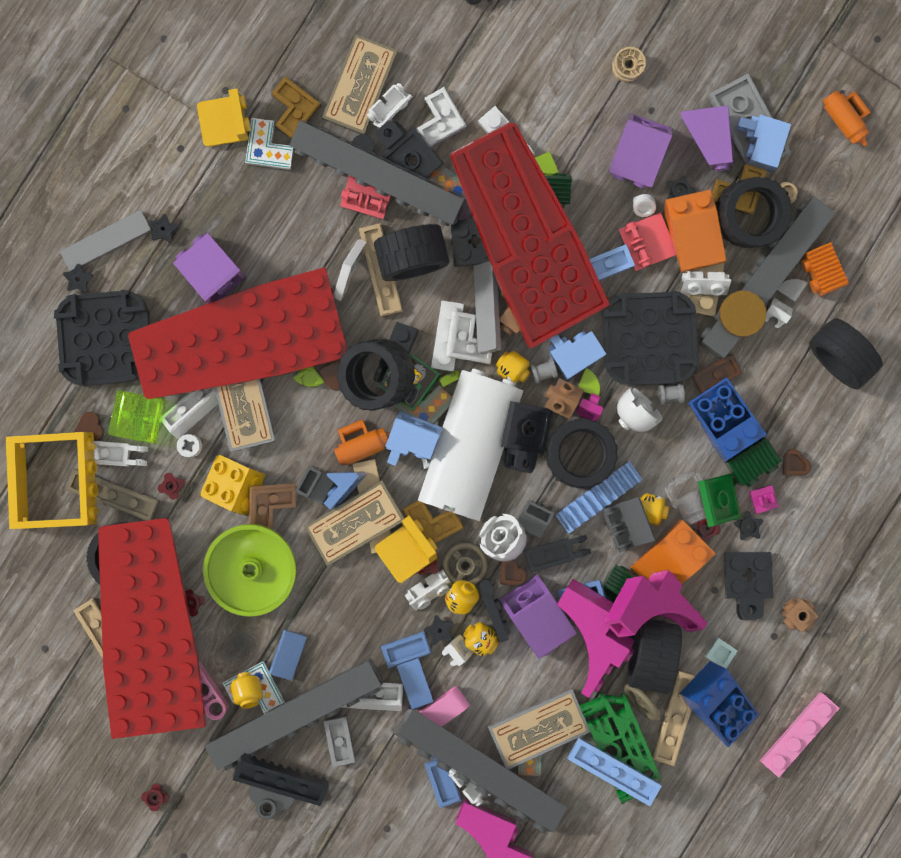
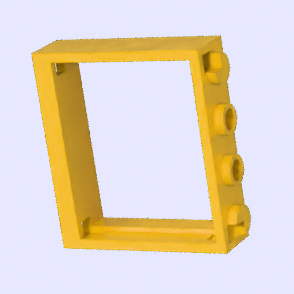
M92 432L6 437L9 529L97 525L99 509L96 504V496L98 495V486L95 481L97 463L94 458L96 444H94ZM77 440L81 519L29 521L25 443Z

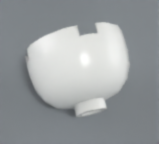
M632 387L625 391L617 404V413L620 416L618 421L626 430L631 428L636 432L649 431L662 421V416L658 409L653 411L651 407L652 402L636 388L632 390Z
M503 514L504 516L498 518L496 516L490 518L482 527L479 536L481 537L480 547L484 553L500 562L511 561L517 558L526 546L527 536L524 527L515 517L508 514Z

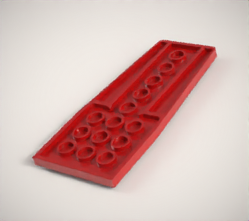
M509 122L451 153V160L498 285L530 349L610 305L580 238L515 123Z
M325 267L252 287L134 330L128 335L144 397L150 400L289 374L340 360L348 349Z
M168 518L100 527L98 537L103 672L111 739L206 727L198 652L171 521Z

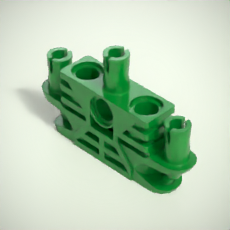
M599 692L600 697L579 705L585 719L600 711H607L601 714V718L596 716L594 721L591 722L590 719L586 721L598 748L604 751L609 745L615 746V753L611 756L626 764V760L630 759L635 770H639L641 773L651 770L653 773L649 777L653 780H661L653 757L625 694L622 693V697H615ZM623 704V708L614 712L610 705ZM611 717L616 726V732H613L611 724L608 720ZM620 738L626 750L623 753L621 752L620 746L616 742V740ZM620 789L616 790L621 804L635 799Z

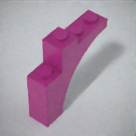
M669 570L652 573L649 580L644 576L627 579L604 621L618 637L635 635L639 628L654 616L668 618L676 622L687 632L704 630L707 622L700 613L679 593L683 585Z
M572 579L557 606L571 617L585 640L589 656V672L581 693L589 698L593 691L598 693L604 683V680L601 679L604 673L609 675L614 665L619 668L623 661L628 663L634 653L631 647L635 640L628 636L618 637L604 623L614 603Z
M464 798L456 817V825L466 830L475 838L484 850L487 858H533L532 852L509 843L515 840L518 833L514 819L482 805L476 806L471 804L468 799Z

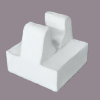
M773 297L768 304L765 321L767 322L770 317H776L778 321L775 323V327L780 328L790 320L793 309Z
M458 635L445 647L442 654L444 656L448 653L453 658L450 662L451 666H460L474 652L466 648L464 638Z

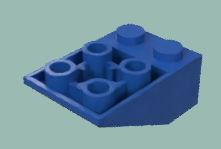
M727 377L688 402L709 441L724 463L767 435Z
M709 661L679 693L690 709L727 747H730L759 715L728 669L712 661Z

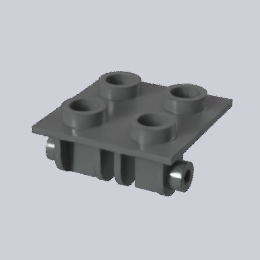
M640 497L603 509L604 514L602 515L605 517L607 525L611 524L607 528L608 530L613 529V533H610V536L615 535L613 541L615 549H618L619 553L632 547L656 541Z

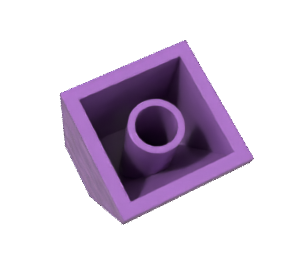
M728 105L681 112L683 121L711 169H715L716 172L729 171L730 167L734 166V155Z
M630 113L609 168V172L613 173L612 177L622 181L625 178L634 181L633 184L640 188H646L647 186L652 188L672 138V128Z
M208 233L198 236L193 241L194 245L188 250H182L175 257L177 260L173 262L207 303L224 298L247 278Z
M537 574L499 599L538 659L550 654L553 649L562 643L568 642L577 634Z

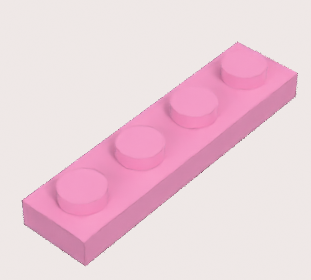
M819 692L760 761L777 777H780L840 708L822 692Z

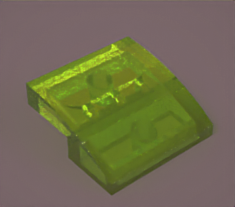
M117 390L108 435L156 444L165 399L157 398L150 400L141 394Z

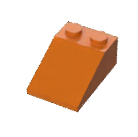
M711 189L666 199L663 212L681 273L725 263L724 245Z
M678 520L630 568L638 576H644L648 580L652 573L669 570L683 584L716 553L683 520Z

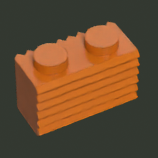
M831 242L806 252L802 256L803 260L800 263L805 273L808 272L812 281L809 283L814 294L817 293L821 297L849 285V281L845 276Z

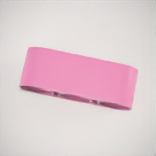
M199 661L201 683L209 687V693L203 694L205 714L212 720H219L228 712L229 702ZM214 702L221 704L222 713H215L213 711L212 704Z
M455 686L421 709L419 713L442 727L465 711L470 704L458 686Z

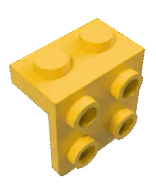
M238 89L228 90L229 97L202 101L197 104L203 144L206 147L249 140L248 131H251L249 118H245L244 109H247L245 95H241Z
M218 455L202 488L201 496L227 510L249 516L250 486H262L266 474Z
M410 516L402 520L403 526L375 546L376 553L398 583L405 582L437 559L435 552L438 549L431 538L426 539L422 534L424 528L417 519L413 521Z

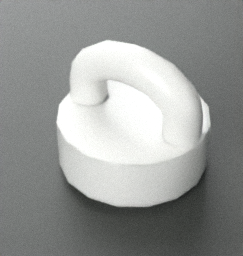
M648 194L635 196L633 198V210L640 217L651 216L656 210V201L654 197Z

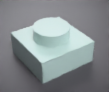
M716 637L705 657L727 668L737 650Z

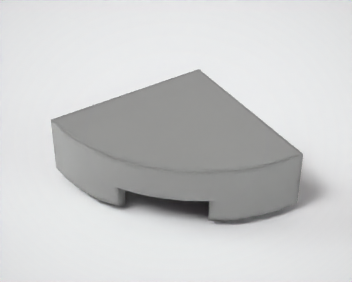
M790 279L783 282L776 292L794 303L807 285V282L800 279Z

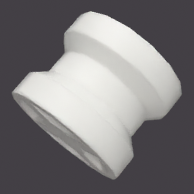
M183 435L177 442V450L184 457H196L203 448L202 441L195 435Z

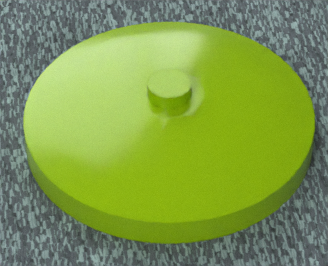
M241 524L221 533L210 545L203 563L204 582L211 597L225 610L241 616H259L279 607L289 596L297 573L296 559L288 542L275 530L259 524Z

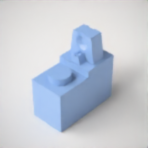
M759 115V117L752 116L751 120L740 117L736 129L747 133L746 137L750 138L749 142H751L745 157H749L747 164L773 173L778 168L791 124L764 115Z
M585 331L573 337L575 341L573 343L567 340L566 337L560 339L558 334L548 339L551 343V346L548 347L549 355L565 380H568L606 355V352L592 331L587 334Z
M399 411L385 446L387 447L386 449L391 450L387 463L396 466L400 454L406 456L409 451L418 458L431 459L442 427Z

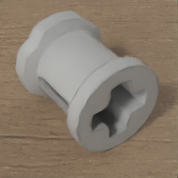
M549 359L548 362L537 366L534 364L530 365L536 385L548 378H558L553 359Z
M678 383L677 386H658L659 402L661 405H665L666 402L679 401L680 404L684 403L685 394L682 383Z

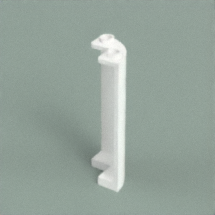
M472 369L471 372L461 371L418 501L480 521L504 450L501 444L510 401L519 403L523 390L516 388L515 382L506 379L500 382L485 377V372Z

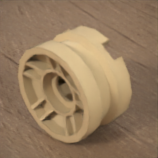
M625 47L616 54L612 63V72L619 81L633 82L643 73L646 66V58L638 48ZM631 61L632 68H627L625 63Z

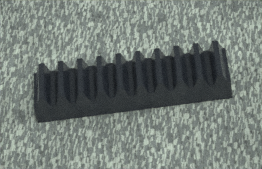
M246 753L240 756L233 773V781L321 806L329 788V781L325 777L319 779L316 774L310 776L308 772L302 774L299 769L293 771L289 766L287 768H284L282 764L276 766L273 761L266 763L263 758L259 761L256 756L249 758Z

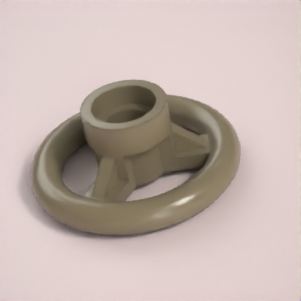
M468 542L453 545L444 555L442 568L452 584L456 581L464 580L465 575L471 574L474 567L481 566L479 574L469 581L476 586L484 579L488 570V560L484 551L477 545ZM462 549L472 550L480 559L472 560L470 557H463L458 551ZM452 555L457 560L456 569L459 572L457 578L452 575L449 568ZM463 561H467L470 564L466 570L461 568Z
M628 684L625 685L624 691L631 704L646 718L657 721L660 718V712L655 705V702L659 699L658 694L652 691L631 688Z

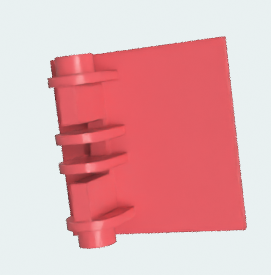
M349 175L346 188L342 191L340 207L384 219L391 195H388V197L383 196L375 191V187L368 185V187L362 186L355 182L356 178Z
M661 212L638 222H631L625 227L618 229L624 245H627L633 259L635 271L676 255L671 236Z

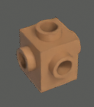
M559 378L555 386L550 385L545 397L549 398L545 407L570 419L584 390Z
M796 597L790 599L780 612L784 617L783 623L792 631L803 632L804 630H810L816 623L814 620L818 617L814 612L815 606L809 600L805 599L803 601ZM804 612L805 614L799 619V613Z

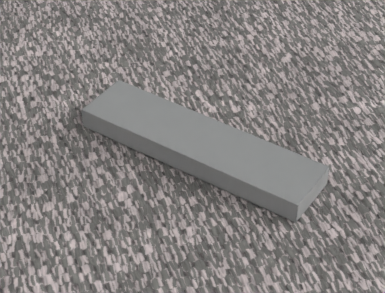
M139 210L61 250L60 253L69 271H73L77 264L83 267L152 232V229L143 211Z
M490 261L474 266L478 353L482 355L501 350L498 282Z

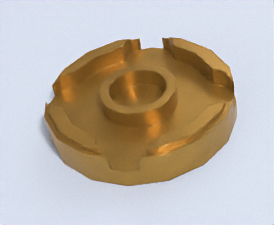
M737 291L730 294L722 302L719 309V319L729 334L736 337H747L755 334L763 327L766 320V308L757 294L750 291Z

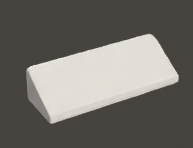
M215 388L189 392L159 419L168 431L179 439L218 405Z
M383 683L379 687L380 691L370 697L365 694L359 697L360 701L351 707L344 705L340 708L402 711L403 684Z

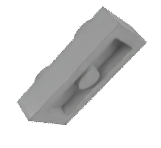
M347 715L324 720L332 767L355 763L356 759Z

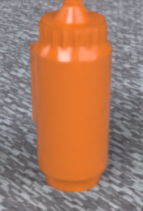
M836 90L822 101L825 105L824 109L846 139L850 140L852 144L858 142L866 147L868 145L866 135L869 134V131L862 119L871 112L857 92L854 91L845 97L843 93L840 94ZM849 99H850V101L853 103V105L856 107V109L859 111V113L861 114V116H859V114H858V113L856 112V110L853 108V106L851 105V103L848 101Z
M363 419L338 429L342 443L338 445V448L334 449L340 465L346 464L348 466L383 451L386 448L385 446L391 432H385L384 428L368 432ZM361 429L365 433L351 440H345V436Z

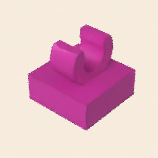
M592 393L588 400L582 398L574 414L597 421L603 410V407L597 405L600 396Z
M772 485L749 491L755 514L779 507Z

